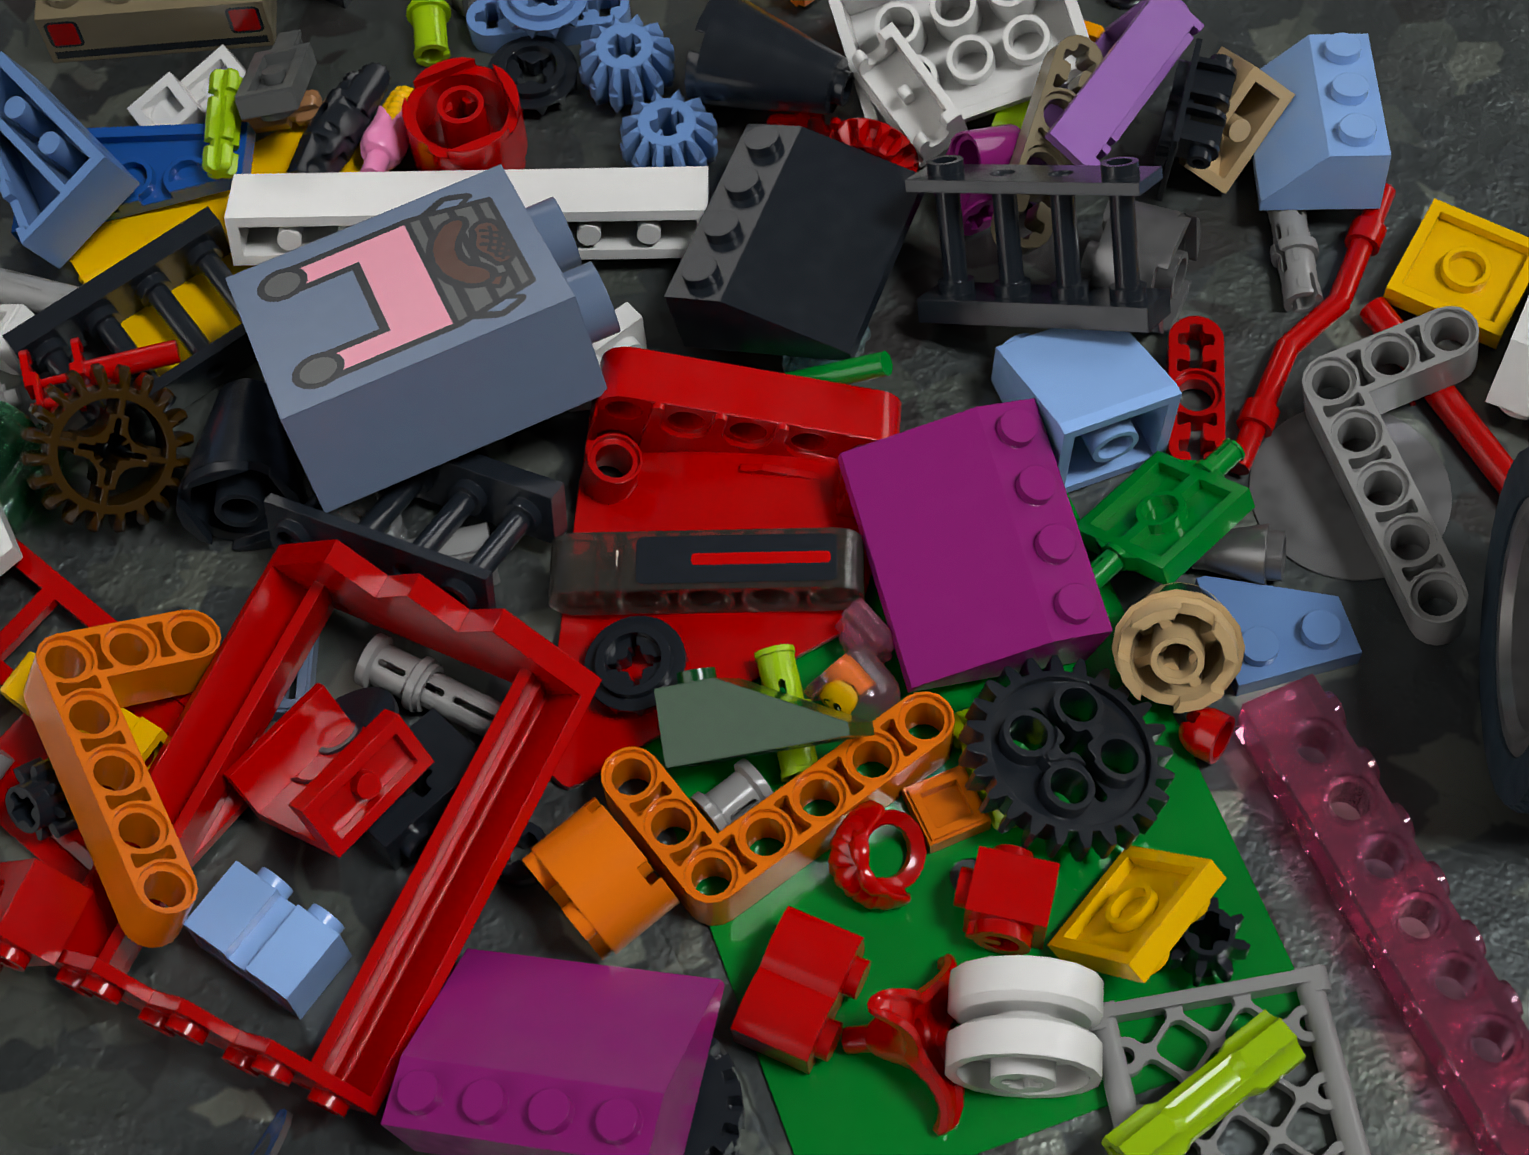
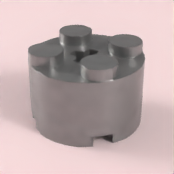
M1109 201L1103 216V233L1100 242L1091 240L1087 244L1082 258L1081 276L1091 278L1089 286L1109 287L1110 284L1115 282ZM1135 201L1140 280L1147 283V288L1170 289L1171 313L1150 331L1164 334L1163 331L1169 332L1178 320L1192 281L1185 279L1188 259L1197 261L1201 235L1200 220L1184 212Z

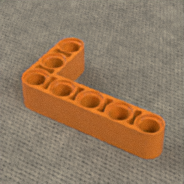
M177 610L57 633L46 637L38 645L23 690L27 708L118 922L130 940L148 948L163 947L175 940L196 900L198 886L196 877L121 708L188 694L196 689L217 653L222 638L220 628L215 621L205 613L196 610ZM101 785L112 787L116 791L106 789ZM124 841L136 843L141 849L131 847ZM149 899L161 901L169 908L156 906Z
M929 691L915 692L905 697L872 721L875 735L844 741L719 833L712 828L656 757L645 749L624 747L613 752L604 762L601 770V782L612 817L647 858L648 862L659 876L662 877L689 914L698 922L709 926L723 925L734 920L831 848L830 841L835 835L836 829L859 804L872 800L886 808L902 796L904 788L923 781L942 767L950 758L953 749L954 711L949 702L936 693ZM927 724L936 728L940 733L931 739H920L910 734L909 730L917 725ZM866 762H878L889 769L884 775L873 778L863 776L856 771L860 765ZM631 779H641L649 783V786L637 795H626L618 791L624 782ZM820 799L830 801L837 807L826 816L810 815L803 809L808 803ZM671 827L683 828L689 832L684 841L675 845H666L657 840L662 831ZM762 838H774L784 844L779 852L768 856L756 854L750 849L756 841ZM718 876L730 882L729 887L718 895L708 896L696 890L697 885L708 877Z

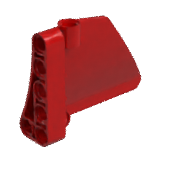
M623 346L607 350L600 362V368L607 389L600 397L593 399L591 402L557 647L584 666L586 654L591 643L604 628L626 617L650 616L669 624L680 636L689 660L686 662L685 671L715 667L717 678H741L754 683L761 679L758 664L754 658V653L758 650L774 645L792 644L795 648L796 660L850 631L860 619L872 572L837 458L842 452L900 433L902 407L900 399L892 393L877 389L636 347ZM599 467H614L623 476L609 477L603 474ZM834 533L837 536L838 574L834 580L641 584L635 578L636 543L640 537ZM635 646L636 656H633L632 666L622 669V671L629 673L635 685H640L639 680L642 679L643 669L653 666V664H648L638 647ZM593 696L551 779L560 788L568 791L580 787L601 774L605 760L613 752L624 747L643 748L661 737L656 706L646 709L643 716L625 711H619L615 714L609 707L596 700Z

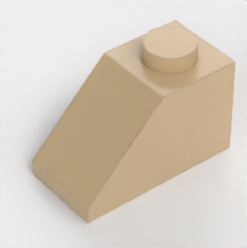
M1222 46L1217 54H1225L1233 59V66L1237 70V77L1232 89L1230 108L1228 113L1225 114L1227 121L1221 137L1219 156L1206 169H1196L1189 166L1185 158H1179V163L1226 194L1295 94L1255 65Z

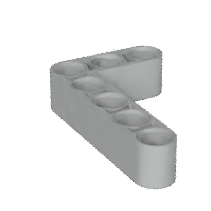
M1455 306L1434 309L1319 356L1309 363L1302 377L1306 418L1392 595L1413 635L1426 644L1436 646L1449 644L1457 639L1465 629L1468 592L1465 582L1380 414L1457 384L1472 374L1478 359L1479 327L1477 320L1469 311ZM1444 340H1456L1463 344L1461 348L1453 351L1442 350L1435 345ZM1389 363L1398 364L1405 369L1395 375H1384L1376 371L1380 366ZM1329 387L1340 388L1346 392L1336 399H1324L1317 395L1318 392ZM1355 438L1365 439L1372 444L1371 447L1360 452L1349 451L1342 447L1345 442ZM1384 490L1396 494L1399 499L1392 504L1382 506L1370 502L1368 497L1375 492ZM1415 544L1422 547L1426 553L1419 559L1405 560L1396 556L1394 551L1401 545ZM1439 598L1451 603L1454 609L1446 615L1433 616L1424 612L1420 606L1429 599Z

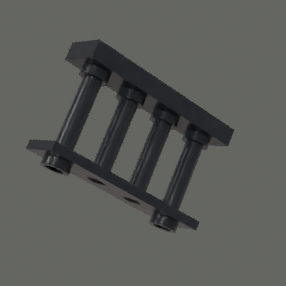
M945 155L928 159L925 168L905 179L906 192L936 193L943 277L938 280V284L917 299L920 323L1149 333L1171 313L1170 289L1147 288V283L1140 280L1135 196L1142 195L1163 179L1162 166H1139V159L1135 157L1110 158L1101 161L1100 165L964 164L962 156ZM960 193L992 194L999 279L995 280L994 283L975 282L974 276L968 274ZM1017 194L1050 195L1056 281L1052 282L1051 285L1031 284L1030 278L1024 276ZM1075 195L1109 196L1115 282L1110 284L1109 287L1088 286V280L1081 278Z
M208 206L2 335L19 366L18 351L27 349L32 359L31 368L34 372L38 373V375L43 372H50L52 376L69 371L68 366L72 362L69 358L72 354L70 339L79 337L83 347L95 339H102L112 354L138 348L121 326V323L143 308L152 306L191 356L161 376L155 369L145 371V373L154 377L153 388L149 396L163 387L170 389L174 393L171 403L163 412L173 408L185 409L257 362L225 279L233 275L222 261V258L231 253L230 246L221 222ZM195 275H204L241 322L240 325L212 343L172 293L173 289ZM141 373L131 375V379L135 381ZM67 382L59 384L65 393L72 391ZM102 400L87 404V411L81 412L79 409V412L88 423L77 430L87 429L96 422L100 408L106 407ZM127 400L125 415L129 417L128 433L131 440L136 441L151 431L153 426L146 413L136 403ZM115 431L110 433L107 443L84 444L103 457L100 463L105 461L110 453L119 454L120 451H129L112 439L117 433Z
M474 452L466 453L389 486V489L358 524L330 514L332 511L324 512L315 493L304 505L272 493L264 500L273 548L277 549L281 544L337 539L387 575L420 573L469 609L496 608L492 574L523 535L556 545L568 530L563 482ZM415 497L443 506L413 543L384 533ZM468 516L498 525L469 562L439 553L441 548Z

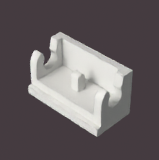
M891 22L879 31L878 40L880 45L873 52L865 55L859 49L854 53L852 62L857 71L853 76L887 123L906 136L913 144L918 154L919 166L923 167L928 159L938 156L949 147L951 139L956 133L967 131L968 129L959 110L893 22Z

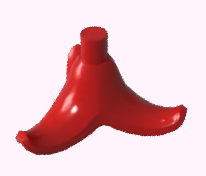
M946 954L938 959L937 968L940 972L920 989L891 988L881 990L872 995L867 1002V1007L874 1018L868 1024L845 1027L841 1036L842 1045L847 1054L871 1052L881 1059L910 1069L926 1083L935 1098L938 1108L937 1121L933 1126V1131L938 1136L947 1134L959 1123L964 1107L965 1087L953 1083L945 1075L946 1039L948 1032L954 1029L958 1023L947 1013L949 976L951 969L957 967L956 959L951 954Z

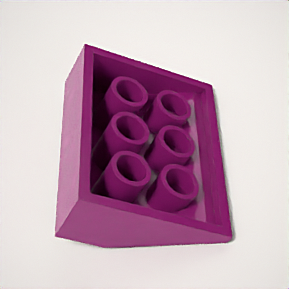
M1035 398L977 406L840 453L837 458L908 693L998 677L1004 667L1008 665L1019 673L1028 658H1033L1041 669L1046 667L1052 655H1058L1062 665L1075 663L1079 658L1086 661L1112 633L1113 630Z
M467 948L401 1055L381 1125L414 1151L437 1155H684L725 984L721 979Z

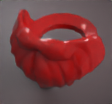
M872 800L865 801L853 809L836 829V833L830 841L829 873L834 877V883L842 888L847 897H851L854 902L862 904L865 908L880 910L898 909L906 906L911 901V895L905 889L917 880L924 869L927 854L925 836L919 824L907 813L897 810H885L880 803ZM889 824L895 826L905 838L907 845L906 861L901 870L891 877H876L869 866V837L881 825Z

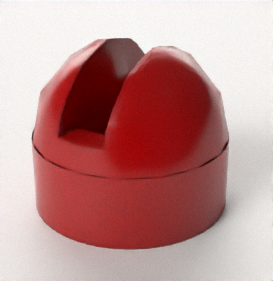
M1212 707L1188 712L1186 715L1188 722H1182L1178 729L1179 740L1183 747L1194 757L1209 764L1216 763L1230 742L1235 727V717Z

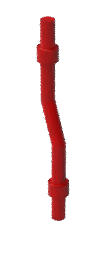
M1385 183L1380 209H1364L1361 216L1353 219L1345 238V245L1348 249L1329 295L1276 341L1254 397H1249L1245 400L1236 424L1240 430L1235 441L1243 448L1245 458L1230 470L1232 473L1237 475L1249 474L1263 438H1268L1272 435L1280 415L1277 404L1297 355L1349 310L1371 256L1379 253L1387 232L1384 222L1396 194L1395 188L1390 184Z

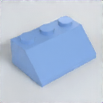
M1368 33L1307 35L1260 68L1264 73L1294 93L1295 96L1252 156L1259 211L1380 209L1391 151Z

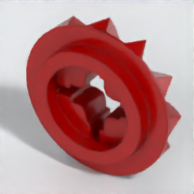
M850 118L839 122L829 135L832 139L862 151L865 149L867 153L917 172L919 158L913 144L897 129L883 122L869 118Z

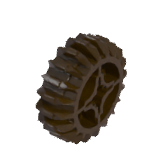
M99 363L92 364L89 371L91 384L85 385L83 378L77 371L70 370L66 372V381L72 391L65 395L58 387L49 383L44 388V391L48 397L56 402L55 405L48 411L41 405L32 403L28 410L37 419L44 421L42 428L23 427L21 429L20 436L23 439L39 443V449L27 450L20 454V461L24 465H42V469L34 472L27 478L29 487L36 490L52 485L44 494L41 503L48 510H52L67 500L62 510L61 518L69 525H73L78 521L86 510L85 525L90 532L99 531L105 514H108L110 526L116 533L125 531V513L131 512L132 517L139 525L144 526L148 524L149 515L144 506L151 502L159 510L166 512L170 508V504L160 493L166 485L177 492L181 480L172 475L174 467L186 470L191 459L188 456L176 453V448L193 444V434L187 431L173 432V428L182 424L188 418L186 411L182 408H173L163 412L171 403L174 393L170 389L163 387L149 396L153 388L154 377L145 372L141 373L130 387L131 372L130 368L126 365L118 364L113 371L111 382H108L104 366ZM107 399L106 407L100 408L98 418L91 427L84 430H63L71 416L79 409L94 401ZM127 400L136 403L150 419L155 432L156 447L131 440L128 433L129 417L125 415ZM115 431L117 433L112 439L134 453L120 451L119 454L110 453L106 458V463H102L101 466L99 463L103 457L84 444L107 443L110 433ZM58 449L85 457L88 464L87 479L91 481L88 495L78 492L67 483L59 466ZM149 465L151 466L144 478L133 488L121 494L109 496L110 490L116 489L119 476L126 469L131 467L148 468Z

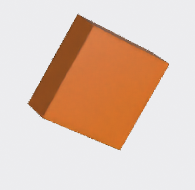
M956 766L903 789L902 798L912 818L919 824L925 836L926 847L930 854L991 828V819L988 813L981 814L978 810L982 801L977 791H970L965 787L969 775L963 766Z

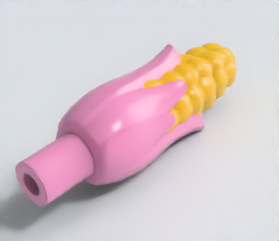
M405 85L397 86L390 92L385 103L382 106H378L374 119L361 137L360 147L364 164L360 172H389L403 160L409 147V139L403 121L402 104L404 97L407 100L414 88Z

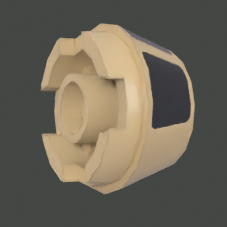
M1182 582L1160 585L1130 606L1115 627L1112 643V653L1117 671L1121 675L1122 682L1134 697L1141 701V695L1155 703L1173 706L1174 713L1202 710L1221 699L1224 695V690L1228 688L1241 671L1245 652L1240 625L1226 607L1212 593L1200 586Z

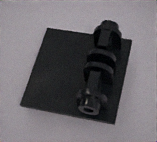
M1200 38L1196 39L1191 61L1179 59L1172 89L1169 94L1162 123L1163 127L1152 165L1162 166L1163 179L1160 181L1156 198L1158 201L1163 199L1175 156L1185 158L1186 163L1196 169L1210 167L1211 162L1219 156L1221 137L1227 121L1225 114L1228 113L1230 108V98L1234 82L1236 81L1237 70L1233 66V59L1228 55L1214 54L1210 58L1199 56L1203 41Z

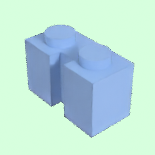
M236 860L186 919L184 926L201 948L301 1020L352 957L340 935L345 927L331 913L315 903L308 910H305L300 905L295 906L287 899L293 893L292 888L269 869L262 867L255 874Z

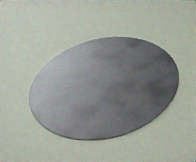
M1305 411L1287 419L1262 443L1251 468L1249 489L1255 504L1253 511L1259 525L1270 523L1271 530L1286 531V556L1300 566L1315 573L1351 581L1384 578L1306 418ZM1388 413L1380 414L1442 537L1450 518L1452 493L1448 473L1441 458L1432 445L1409 424ZM1360 438L1351 439L1342 445L1343 448L1353 452L1364 451L1372 446L1369 441ZM1384 490L1375 492L1368 497L1370 502L1382 506L1392 504L1399 499L1396 494ZM1405 544L1395 549L1394 553L1402 559L1415 560L1425 555L1426 551L1418 545Z

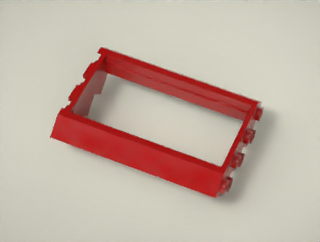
M334 539L281 544L277 547L148 769L189 864L233 788L223 773L264 734L334 608L513 684L313 1059L310 1062L270 1038L244 1032L183 997L159 992L127 975L143 946L130 940L122 930L94 864L82 885L94 892L54 965L60 969L54 980L90 999L94 995L118 1006L120 1001L141 1011L137 1017L140 1022L169 1037L174 1038L177 1034L200 1046H203L205 1041L225 1050L221 1057L223 1061L251 1076L258 1078L261 1074L287 1087L293 1082L310 1090L306 1098L309 1102L333 1115L344 1118L349 1108L376 1116L394 1081L402 1053L440 993L602 679L506 609H469L420 573L387 575L345 544ZM124 841L131 847L141 849L136 843ZM149 899V901L155 904L156 906H160L163 908H165L166 904H164L161 901Z

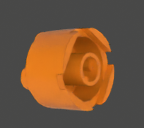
M595 797L531 848L532 851L522 859L602 960L606 959L613 952L617 955L680 903L662 877L658 878L653 872L654 870L647 862V858Z

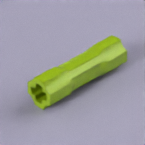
M1263 1010L1224 1041L1214 1058L1161 1100L1142 1106L1102 1139L1101 1144L1108 1155H1186L1194 1141L1249 1097L1262 1095L1305 1060L1306 1055L1298 1043L1297 1036L1281 1018H1277Z

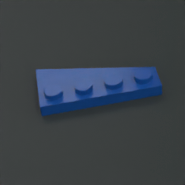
M241 122L239 148L233 151V153L239 154L236 174H251L256 133L249 122ZM205 123L86 128L140 183L105 222L231 189L233 178L212 179L208 177L207 172L202 168L203 149L209 145V143L204 142ZM14 215L11 234L21 244L16 232L19 225Z

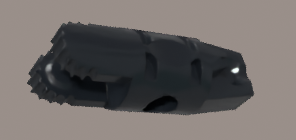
M372 62L362 66V69H359L358 72L357 70L349 72L343 77V81L338 84L337 88L332 89L327 94L316 115L302 134L286 173H332L342 170L357 149L363 133L374 119V112L384 98V93L388 91L387 88L390 86L389 80L391 77L389 76L390 71L386 69V65L382 66L380 62L377 64Z

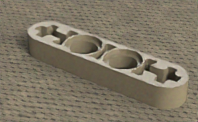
M1081 35L1068 36L1047 52L1038 74L1010 165H1027V161L1031 157L1040 158L1047 165H1074L1044 137L1050 130L1044 119V108L1047 104H1054L1065 110L1103 60L1101 50L1088 37ZM1073 55L1077 58L1075 67L1082 73L1069 82L1067 89L1061 88L1060 86L1067 82L1071 71V64L1064 59ZM1017 194L1019 215L1026 210L1028 202L1037 203L1028 209L1024 221V226L1032 231V233L1024 238L1021 237L1022 256L1028 255L1045 244L1053 232L1049 194ZM993 213L992 220H991V229H990V230H991V234H992L993 240H994V242L996 243L995 224H994V213Z

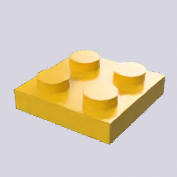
M1434 198L1386 286L1383 297H1385L1389 304L1417 316L1445 306L1461 307L1469 311L1477 320L1479 342L1496 349L1529 286V237Z
M1131 845L1130 848L1121 852L1048 943V947L1060 960L1078 963L1096 972L1145 984L1151 975L1165 965L1169 958L1170 950L1188 927L1207 911L1210 899L1227 878L1211 859Z

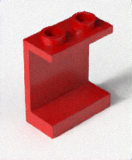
M316 683L223 775L260 820L340 858L425 772L434 760L401 716L387 709H384L367 727H362L360 734L343 750L331 755L320 754L319 750L322 747L332 748L344 742L354 731L355 723L350 721L325 686ZM297 777L313 780L309 784H299L293 782L291 778Z

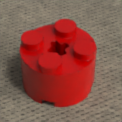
M457 57L435 63L423 70L413 81L414 89L407 100L404 97L402 116L414 162L419 171L488 170L500 164L504 170L525 169V157L528 147L525 123L517 87L505 70L492 64L493 69L476 65L475 58Z

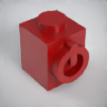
M1000 844L995 846L994 849L979 846L975 867H961L953 906L965 908L963 932H966L965 937L972 939L977 945L1000 954L1024 955L1031 951V947L1043 950L1060 863L1034 858L1032 852L1016 845Z

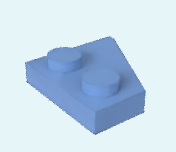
M1210 576L1198 577L1195 580L1194 585H1198L1212 593L1240 625L1245 652L1241 671L1231 682L1235 696L1354 665L1360 660L1362 650L1339 596L1269 585L1264 586Z

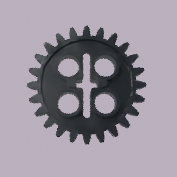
M1052 655L1043 671L1033 658H1028L1019 673L1008 665L1004 667L996 682L989 679L978 697L973 700L965 715L967 722L959 734L958 740L967 746L958 762L960 766L975 769L965 787L970 791H986L987 796L978 810L981 814L999 810L1004 815L997 830L1001 834L1015 826L1023 830L1021 838L1022 848L1027 849L1038 837L1045 840L1046 853L1048 858L1051 859L1056 856L1062 845L1069 846L1075 862H1081L1091 846L1101 859H1105L1116 845L1127 850L1139 834L1145 835L1157 820L1158 814L1170 798L1165 793V790L1173 781L1175 774L1164 768V766L1174 754L1173 749L1156 745V742L1166 730L1165 725L1157 723L1146 724L1143 718L1152 707L1150 702L1132 705L1127 700L1131 692L1125 684L1116 690L1108 686L1110 670L1107 668L1099 672L1094 679L1087 676L1084 659L1079 658L1072 671L1069 672L1064 670L1058 655ZM1064 713L1072 715L1077 721L1070 719ZM1013 740L1023 743L1029 750L1020 748ZM1104 763L1112 766L1118 773L1111 771ZM1053 792L1063 795L1070 803L1061 801Z

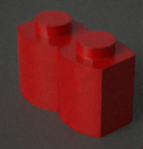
M788 906L771 937L760 967L755 973L731 1026L733 1041L807 1074H810L818 1058L828 1062L835 1051L844 1023L835 1020L836 1014L846 996L855 1000L858 998L870 971L871 961L863 958L865 952L864 937Z

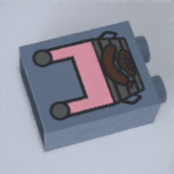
M501 164L225 278L279 418L322 509L326 513L600 397L607 389V385L592 344L621 331L618 318L603 281L591 261L582 264L574 237L556 199L552 196L525 208Z

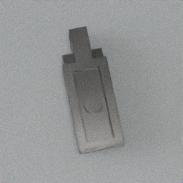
M300 29L279 33L271 50L254 54L235 95V103L241 120L261 117L263 121H277L290 116L295 110L299 109L317 64L310 42H302V32Z

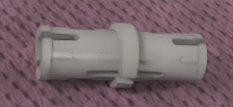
M1267 210L1273 235V245L1270 247L1269 253L1272 265L1278 268V273L1280 274L1283 306L1286 311L1292 309L1293 313L1310 312L1323 301V295L1316 271L1319 248L1316 239L1310 234L1306 210Z

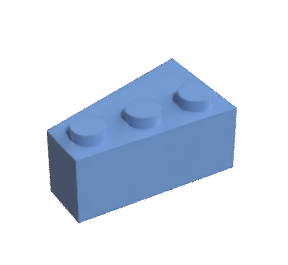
M1 51L0 192L3 199L11 205L19 225L16 232L21 244L60 269L140 183L36 77Z

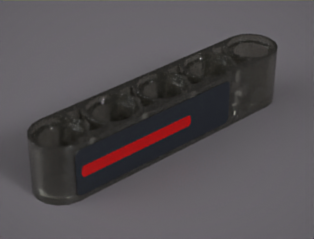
M846 528L586 532L563 534L551 542L548 604L552 609L568 615L839 611L855 608L862 604L865 599L864 545L862 535Z

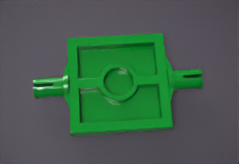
M1226 438L1204 460L1198 461L1180 460L1161 451L1155 452L1077 523L1085 548L1099 554L1090 563L1099 591L1118 572L1125 570L1135 571L1163 585L1174 583L1255 508L1250 489L1224 477L1237 463L1245 458L1243 448L1235 440L1231 441L1230 438Z

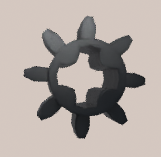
M38 757L13 770L20 784L8 789L5 802L11 820L20 830L26 833L35 832L37 839L41 841L52 835L58 839L79 829L49 758L43 760L41 757Z
M1218 897L1211 898L1207 911L1198 920L1193 922L1175 944L1177 945L1176 949L1171 953L1167 963L1169 970L1182 967L1187 973L1191 974L1194 987H1199L1204 977H1210L1215 974L1224 983L1230 982L1234 969L1228 958L1245 960L1250 949L1249 943L1241 939H1235V935L1243 923L1244 916L1236 914L1230 917L1225 911L1218 908ZM1199 934H1206L1212 937V950H1204L1199 947Z

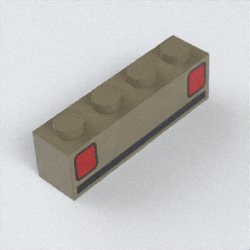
M36 0L34 21L54 63L217 50L222 44L227 49L272 46L276 40L277 0Z

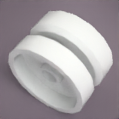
M989 956L966 961L951 969L948 985L947 1013L961 1025L950 1030L947 1035L945 1075L953 1083L970 1090L1007 1097H1064L1082 1094L1098 1087L1102 1080L1103 1043L1089 1030L1099 1025L1103 1017L1104 981L1096 971L1078 963L1040 956Z

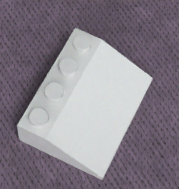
M828 0L851 72L855 73L857 71L852 62L854 53L859 49L865 55L873 52L880 45L878 40L879 31L893 22L959 110L965 123L1029 101L1047 52L1068 36L1081 35L1089 38L1077 0ZM1073 55L1064 59L1071 64V71L1067 82L1061 85V88L1068 87L1069 82L1082 73L1075 67L1077 58ZM854 80L865 118L888 124L858 82Z

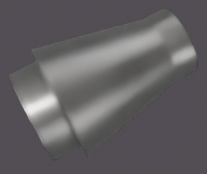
M1270 523L1232 528L1192 565V569L1207 570L1264 586L1267 585V581L1283 582L1287 533L1284 530H1271Z

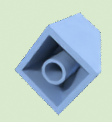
M1051 328L1033 335L1029 333L1015 335L1004 342L1003 345L995 348L991 382L1002 403L1035 398L1067 493L1137 469L1157 451L1166 453L1182 392L1177 383L1130 332Z

